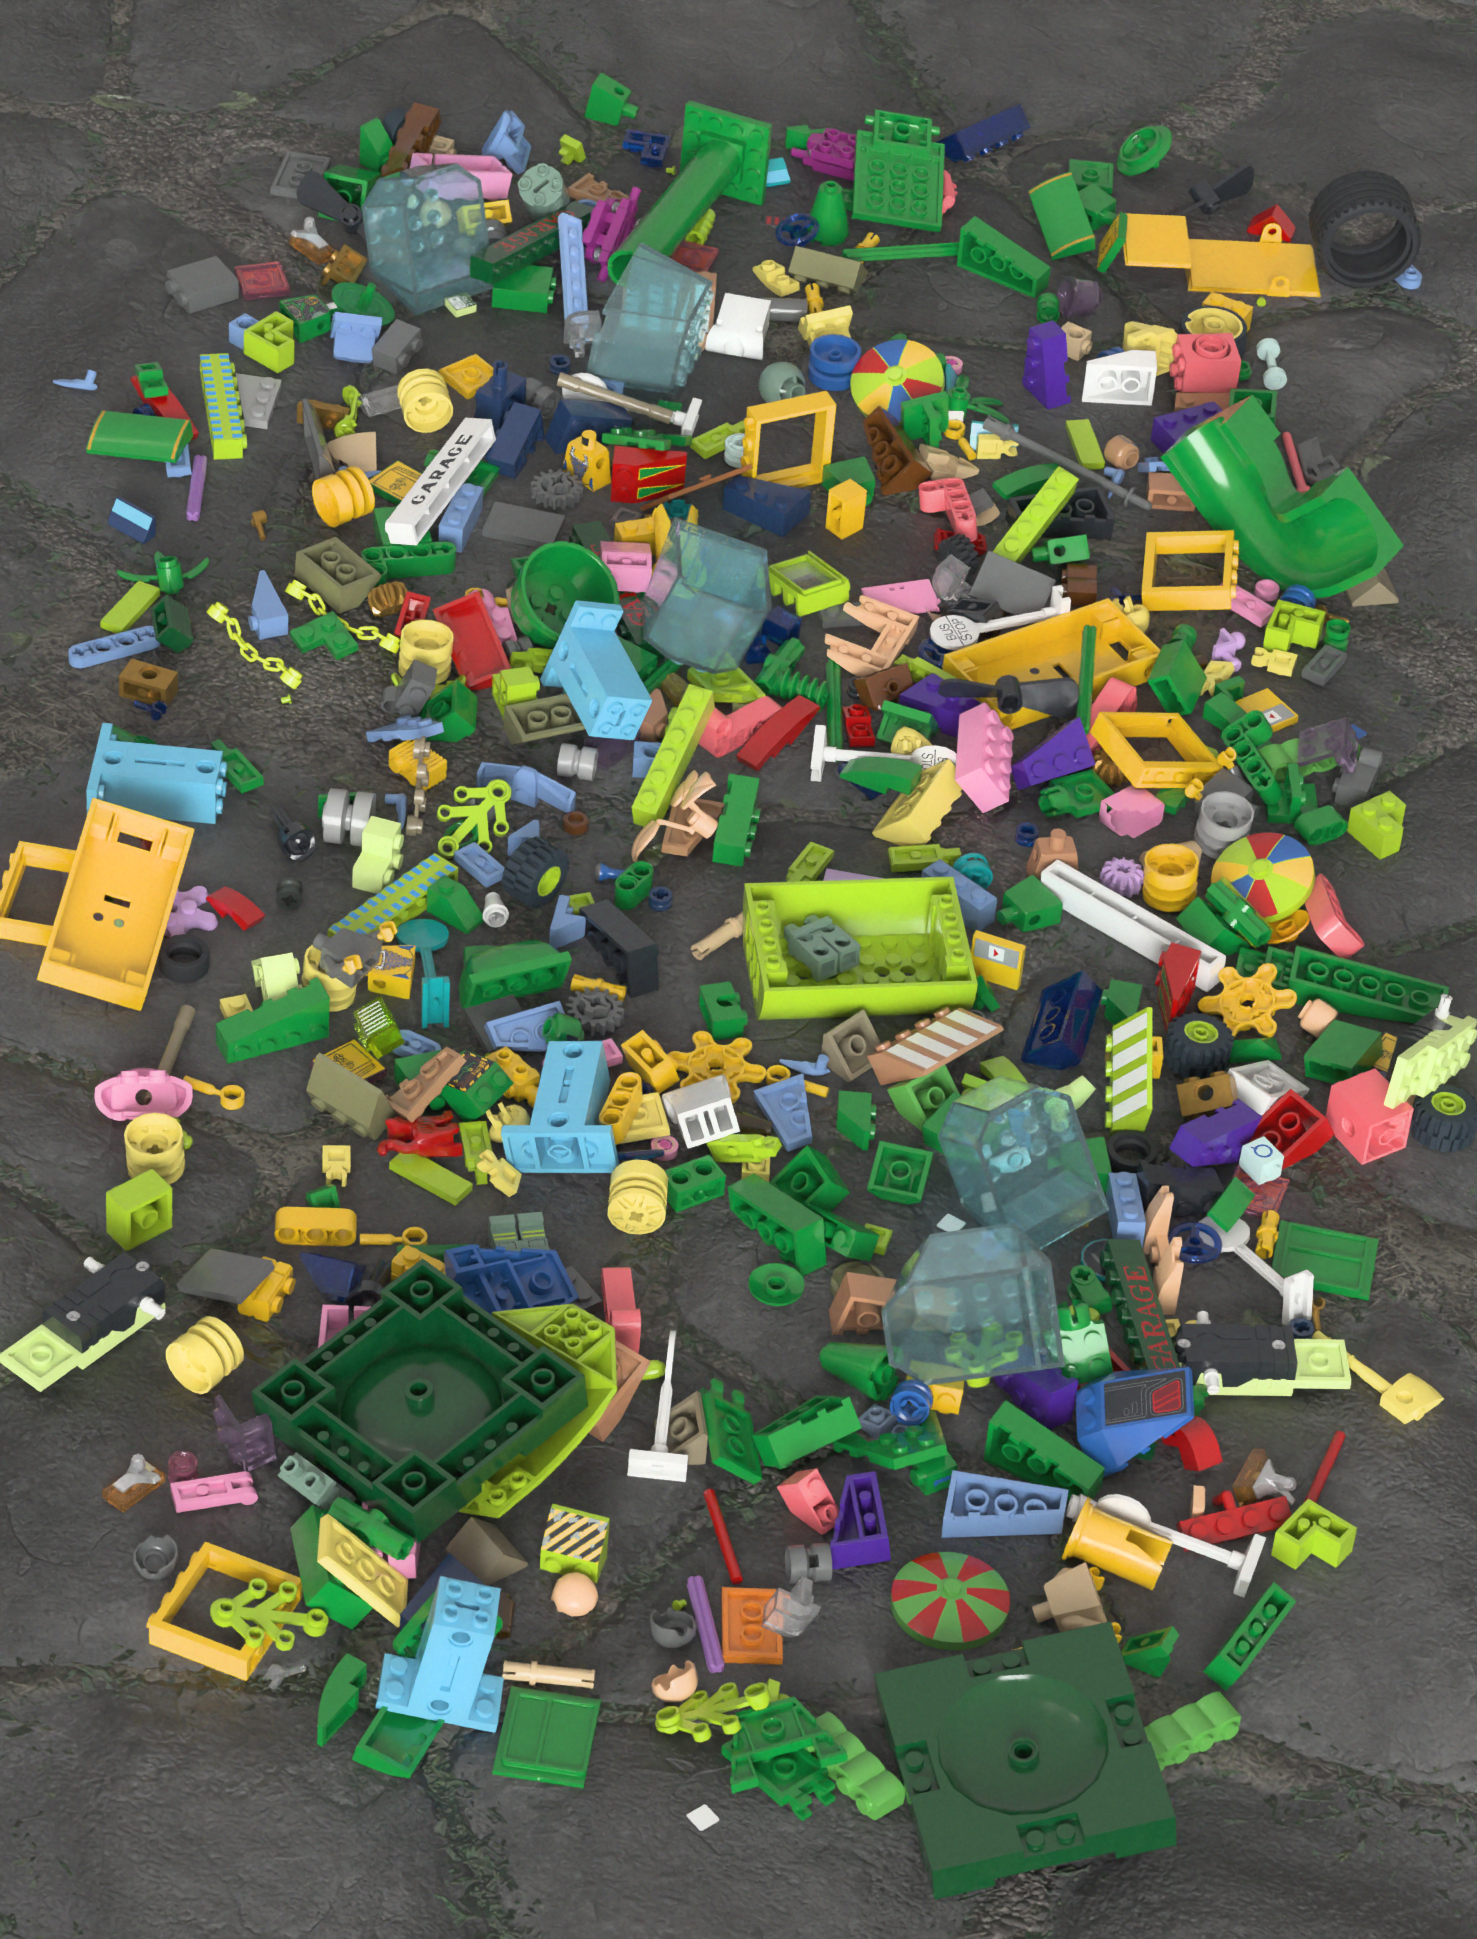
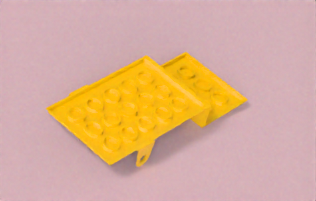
M1125 213L1128 216L1126 241L1123 244L1125 265L1185 268L1188 291L1266 294L1267 296L1321 297L1313 247L1309 244L1281 243V227L1278 224L1272 223L1265 226L1260 242L1188 239L1185 216ZM1272 228L1277 230L1273 235L1268 233Z

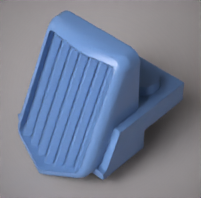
M505 110L484 144L481 156H495L498 160L504 158L508 167L519 175L526 169L532 146L523 136L525 125L512 110Z
M335 312L331 323V338H334L333 357L348 362L371 363L373 361L372 348L378 342L382 318Z

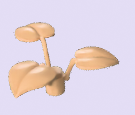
M693 770L686 780L678 786L671 798L670 805L672 807H676L683 800L681 808L685 810L689 806L693 810L687 819V822L690 823L689 827L662 819L651 820L640 831L633 843L631 851L633 862H637L639 854L655 836L660 825L685 830L690 834L696 831L706 839L713 834L718 826V821L701 810L693 802L703 793L716 786L709 773L704 772L698 778L697 771Z

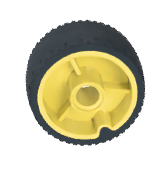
M1206 305L1190 309L1182 316L1178 334L1232 333L1242 360L1247 341V325L1240 315L1224 307Z

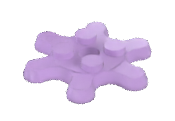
M196 886L186 892H179L177 889L171 911L176 912H170L164 933L167 938L186 934L190 929L194 928L210 931L217 927L218 921L213 913L198 909L200 905L207 902L206 897L209 893L205 887ZM123 901L122 906L129 908L131 902Z

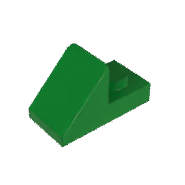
M1173 1626L1129 1638L1121 1651L1124 1663L1152 1676L1160 1677L1170 1661L1169 1654L1173 1650V1645L1179 1633Z

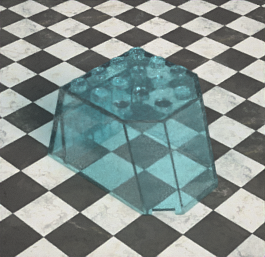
M452 163L416 166L377 180L362 205L370 272L399 300L417 315L444 306L445 298L463 293L470 297L493 289V285L469 277L471 255L489 246L482 185L478 177L469 173L459 164Z
M640 243L604 307L602 314L606 315L601 333L596 332L594 335L586 373L592 374L604 381L624 383V387L676 394L680 386H685L688 373H692L695 360L698 361L702 351V347H699V342L702 343L706 333L703 324L707 323L710 315L707 306L711 305L714 297V292L711 291L713 282L653 248Z
M674 517L642 601L643 638L676 664H686L702 673L718 674L735 671L772 608L767 549Z
M999 1075L953 1101L938 1139L961 1204L986 1231L992 1230L1004 1244L1007 1254L1014 1262L1017 1263L1109 1211L1071 1096Z
M1016 1223L930 1234L904 1265L881 1310L889 1365L895 1369L899 1368L915 1380L921 1381L926 1385L1065 1367L1051 1261Z

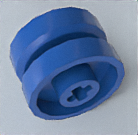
M837 334L822 335L816 338L810 347L808 367L810 382L819 388L829 391H842L851 388L852 372L861 355L859 344L852 338Z

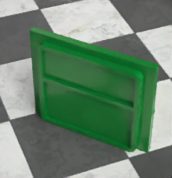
M1280 1220L1278 1240L1273 1250L1272 1269L1282 1278H1287L1308 1270L1314 1275L1313 1290L1369 1300L1379 1239Z
M511 1686L492 1774L584 1788L601 1700Z

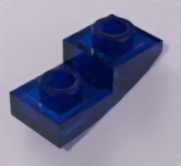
M747 625L744 629H736L739 646L746 663H765L767 656L771 652L766 646V635L761 627Z

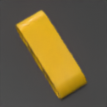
M634 1072L623 1073L617 1078L599 1114V1125H612L615 1145L620 1144L625 1139L643 1102L641 1077Z
M283 1207L275 1215L274 1236L282 1244L349 1246L356 1240L357 1216L350 1209Z

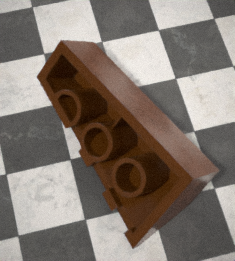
M414 102L411 110L407 111L403 128L399 129L395 146L391 147L387 164L383 165L381 170V177L386 188L411 193L414 184L408 179L412 154L429 152L442 122L438 108Z
M880 405L862 421L868 444L872 447L873 453H871V456L877 466L876 474L877 478L881 481L882 486L880 489L884 496L916 490L921 483L933 474L898 420Z

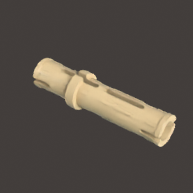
M743 912L734 918H728L724 925L692 945L691 950H695L692 952L693 956L698 960H702L731 938H737L742 935Z
M504 1660L502 1677L504 1680L529 1682V1685L546 1683L593 1689L595 1669L588 1670L540 1665L538 1661H531L530 1664Z

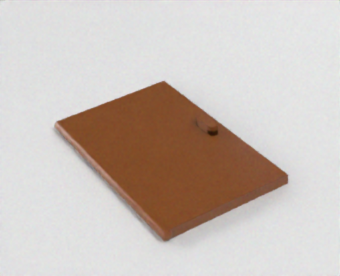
M750 464L712 479L711 474L699 478L701 483L666 495L641 506L640 509L645 511L728 480L753 469Z

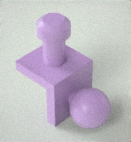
M1225 628L1220 629L1217 643L1213 646L1211 661L1232 662L1235 668L1234 672H1237L1241 668L1242 663L1238 658H1235V652L1244 647L1246 642L1245 636L1240 632L1229 634Z

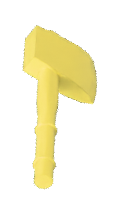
M1319 1330L1312 1336V1339H1331ZM1346 1351L1349 1368L1382 1394L1380 1405L1404 1424L1414 1419L1418 1421L1426 1412L1437 1406L1444 1399L1431 1385L1412 1373L1404 1375L1392 1385L1375 1371L1354 1358V1355Z

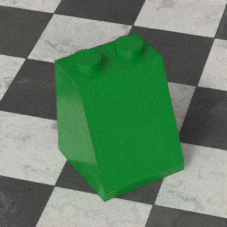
M339 164L325 171L323 178L348 204L357 205L361 209L363 217L367 218L379 196L382 173ZM318 212V217L335 220Z

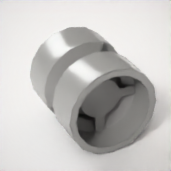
M562 743L558 757L557 775L572 778L574 774H577L579 779L593 781L598 762V749L584 746L579 750L577 745Z

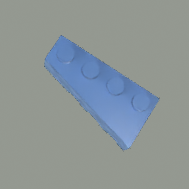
M952 1470L941 1538L1062 1534L1069 1490Z

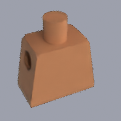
M1053 829L1050 837L1036 839L1026 866L1028 877L1034 875L1041 881L1042 871L1057 859L1079 871L1077 851L1073 838L1066 836V832L1062 829Z

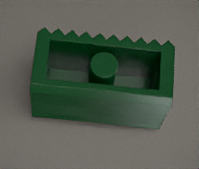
M165 595L151 608L155 640L180 654L192 644L194 639L191 632L188 608L184 607V604L180 605V602H176L172 597L169 598V595Z

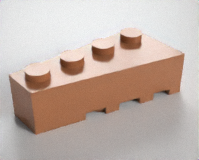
M846 1272L829 1309L832 1335H843V1331L856 1330V1334H868L869 1330H885V1334H891L902 1329H910L912 1333L948 1332L957 1315L953 1288Z

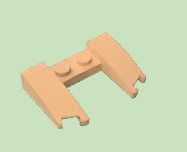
M862 595L859 599L861 605L856 607L847 602L844 605L843 611L881 633L873 648L869 650L826 634L825 643L830 645V649H827L826 654L847 671L861 677L893 666L894 661L898 658L905 644L908 645L915 634L919 616Z
M1162 1186L1147 1208L1143 1242L1144 1255H1150V1263H1155L1153 1283L1163 1315H1175L1184 1266L1183 1262L1179 1260L1182 1238L1174 1237L1169 1244L1167 1236L1174 1199L1173 1193L1169 1192V1186Z

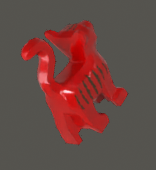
M451 1110L444 1111L441 1116H419L413 1123L400 1116L385 1120L388 1140L380 1142L377 1151L380 1156H386L389 1150L402 1154H417L420 1157L428 1158L462 1156V1143H454L453 1135L458 1134L459 1126L457 1123H451L453 1119ZM407 1140H411V1141H412V1142H410V1143H404V1142L407 1141Z

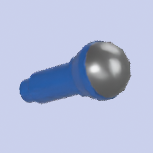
M599 863L594 866L592 874L596 880L603 881L608 878L617 879L625 870L613 869L604 863Z

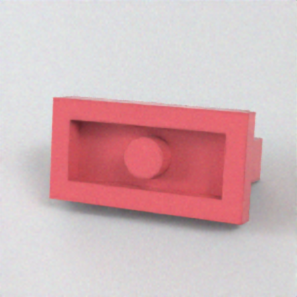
M944 170L942 215L953 206L955 196L958 194L955 191L957 186L951 181V175L946 170Z

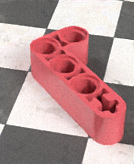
M946 478L923 482L919 485L921 511L927 513L946 511L955 535L964 534L965 538L968 537L970 539V542L978 538L976 513L962 479Z
M1112 677L1092 704L1090 729L1086 735L1092 755L1102 747L1090 733L1099 712H1135L1137 708L1135 686Z
M763 696L727 716L714 708L698 744L714 757L720 758L745 745L783 707L769 696Z
M1320 873L1315 877L1313 890L1305 902V906L1319 938L1337 957L1348 959L1363 948L1365 944L1359 934L1346 922L1333 886Z
M601 1268V1289L605 1323L615 1328L616 1341L639 1354L641 1314L640 1309L635 1307L631 1268Z

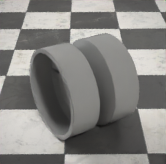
M330 788L322 814L324 842L342 844L348 830L350 831L351 845L362 847V832L370 817L376 814V794L358 791L353 805H350L349 790Z

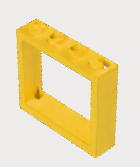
M822 391L747 407V415L744 418L745 437L742 438L744 450L741 457V466L744 467L751 464L753 469L741 473V476L795 488L822 483L823 465L831 463L836 403L828 392ZM816 413L811 464L757 475L761 424Z
M1234 530L1147 532L1142 581V604L1148 611L1231 609L1232 598H1236V585L1233 584H1237V570L1234 569H1238V555L1236 554H1239V540L1234 539ZM1225 553L1223 586L1155 587L1158 554Z
M1099 712L1090 731L1135 788H1186L1195 778L1199 779L1204 786L1223 768L1179 713ZM1124 737H1166L1186 762L1143 761Z
M19 841L16 852L10 855L9 871H4L2 879L3 887L0 890V938L47 946L53 926L9 919L8 915L26 865L70 873L76 853L75 850Z
M205 1542L199 1552L195 1551L191 1556L186 1571L179 1573L172 1591L164 1595L161 1607L157 1613L150 1615L147 1622L149 1644L247 1681L274 1641L265 1632L264 1640L260 1647L252 1648L245 1643L239 1651L174 1626L170 1622L207 1568L250 1583L255 1578L263 1579L267 1583V1590L273 1593L279 1591L281 1583L286 1581L293 1582L297 1586L295 1600L284 1603L275 1609L276 1611H294L302 1599L300 1577ZM285 1590V1591H284L285 1593H292L291 1591H288V1590ZM274 1623L280 1629L284 1626V1624ZM253 1635V1636H250V1637L253 1638V1639H258V1638H259V1637L254 1636V1635Z

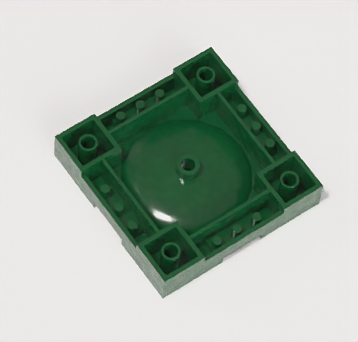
M423 1258L380 1291L381 1300L301 1362L293 1358L251 1391L256 1419L259 1424L317 1467L319 1464H322L355 1490L356 1498L365 1503L369 1508L381 1511L388 1518L390 1524L413 1537L416 1544L420 1543L482 1492L481 1484L519 1453L526 1457L588 1407L585 1376L546 1347L542 1346L538 1349L464 1296L463 1288Z
M1111 1621L1022 1641L1023 1648L967 1661H965L963 1654L874 1674L877 1706L890 1750L894 1755L901 1783L905 1788L906 1800L918 1837L921 1856L934 1900L995 1886L996 1878L1112 1852L1115 1853L1117 1859L1177 1845L1176 1815L1152 1744L1148 1741L1135 1702V1693Z

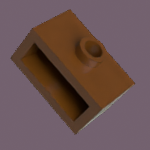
M907 663L893 665L854 680L861 705L872 708L873 711L881 710L884 700H893L894 703H899L900 694L914 685Z

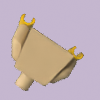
M1086 1562L1075 1568L1061 1569L1052 1580L1044 1585L1048 1601L1032 1606L1037 1622L1041 1623L1054 1618L1061 1632L1107 1622L1097 1592L1102 1588L1105 1580L1104 1577H1099L1100 1570L1097 1567L1088 1569ZM1112 1622L1111 1624L1119 1645L1122 1636L1119 1634L1121 1627L1118 1623Z

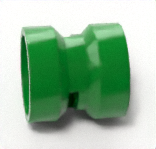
M1052 293L1040 295L1037 299L1038 321L1042 324L1050 321L1057 322L1060 315L1058 297Z
M1342 619L1329 620L1326 625L1323 646L1328 645L1344 652L1347 649L1350 624Z
M1180 624L1175 627L1168 644L1184 639L1192 651L1193 645L1197 640V632L1190 625Z

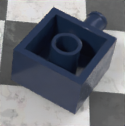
M497 360L493 363V376L486 384L479 387L475 394L476 411L474 418L491 419L494 434H496L498 428H502L505 413L511 409L513 403L517 402L525 405L527 378L508 371V363H504L503 360Z

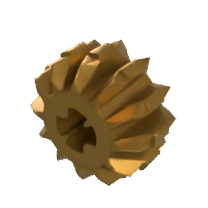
M397 581L387 582L386 584L379 585L377 588H373L367 594L368 604L374 616L383 618L398 614L401 611L408 591L404 583Z
M1103 748L1102 750H1096L1093 755L1095 765L1090 767V769L1109 787L1112 784L1121 786L1122 783H1128L1127 777Z

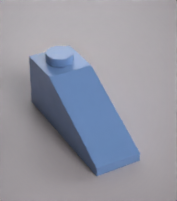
M265 570L259 572L252 602V616H249L248 619L250 629L256 632L259 640L288 634V613Z

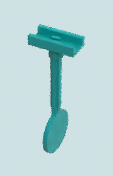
M431 919L409 920L397 928L396 939L400 945H416V951L420 952L425 976L422 978L421 992L422 1029L428 1028V1024L443 1023V1027H449V976L436 977L431 952L443 947L448 942L449 931L445 925Z

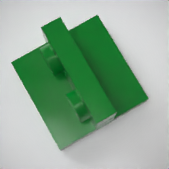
M946 391L901 402V426L910 440L922 438L925 445L939 448V441L942 440L941 433L946 432L949 426V397Z
M884 700L881 708L884 717L876 737L878 741L892 745L897 731L904 726L916 730L928 741H930L931 735H937L939 725L932 714Z
M1288 763L1284 783L1278 782L1283 790L1282 798L1275 804H1265L1267 823L1294 824L1300 815L1318 809L1315 785L1303 783V774H1299L1298 764Z

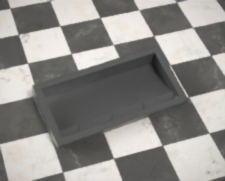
M302 399L304 439L316 480L330 474L335 475L336 472L319 415L308 399Z

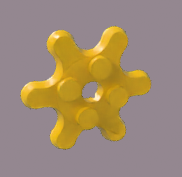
M1266 963L1261 965L1252 977H1242L1235 968L1225 967L1218 973L1219 981L1224 985L1223 991L1217 996L1201 998L1198 1002V1008L1204 1014L1223 1016V1022L1227 1024V1028L1232 1030L1234 1038L1240 1030L1247 1031L1250 1028L1257 1029L1258 1033L1264 1038H1271L1277 1030V1024L1271 1017L1279 1009L1292 1008L1296 1003L1297 995L1291 989L1276 990L1271 986L1277 975V968L1273 964ZM1247 1000L1254 1001L1252 1008L1250 1006H1242V1003Z
M698 1031L692 1037L696 1047L694 1051L689 1053L672 1051L667 1054H670L678 1064L676 1070L684 1071L688 1074V1077L680 1082V1088L724 1074L729 1085L732 1104L740 1097V1089L737 1087L738 1083H760L766 1076V1069L763 1066L749 1064L744 1060V1057L752 1049V1042L747 1038H737L728 1045H720L714 1042L710 1033ZM718 1067L721 1068V1069H719V1070H714V1069H712V1070L710 1071V1068H718Z

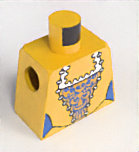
M583 431L582 436L568 443L562 470L565 473L570 471L571 476L578 475V480H582L583 485L594 492L611 483L609 451L605 446L596 441V433L594 431Z
M416 945L382 946L379 963L366 975L368 976V990L370 992L410 999L415 968Z

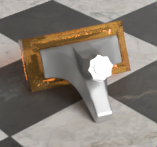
M306 217L304 229L292 230L290 233L292 236L289 237V245L317 265L329 261L335 251L334 247L318 235L314 218Z
M1253 1449L1232 1486L1240 1507L1254 1504L1256 1499H1260L1265 1495H1271L1275 1498L1286 1496L1290 1508L1294 1504L1295 1498L1289 1491L1296 1489V1480L1293 1477L1276 1474L1273 1464L1267 1458L1264 1449Z
M133 1455L128 1471L102 1489V1498L124 1513L166 1482L165 1473L145 1459L143 1455Z

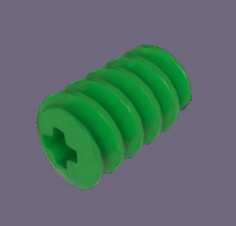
M789 667L785 673L779 674L773 686L774 696H781L784 700L789 699L792 701L801 695L819 705V713L823 711L828 700V682L824 681L819 687L818 678L815 677L809 683L810 676L806 674L801 680V672L797 671L794 676H791L792 669Z

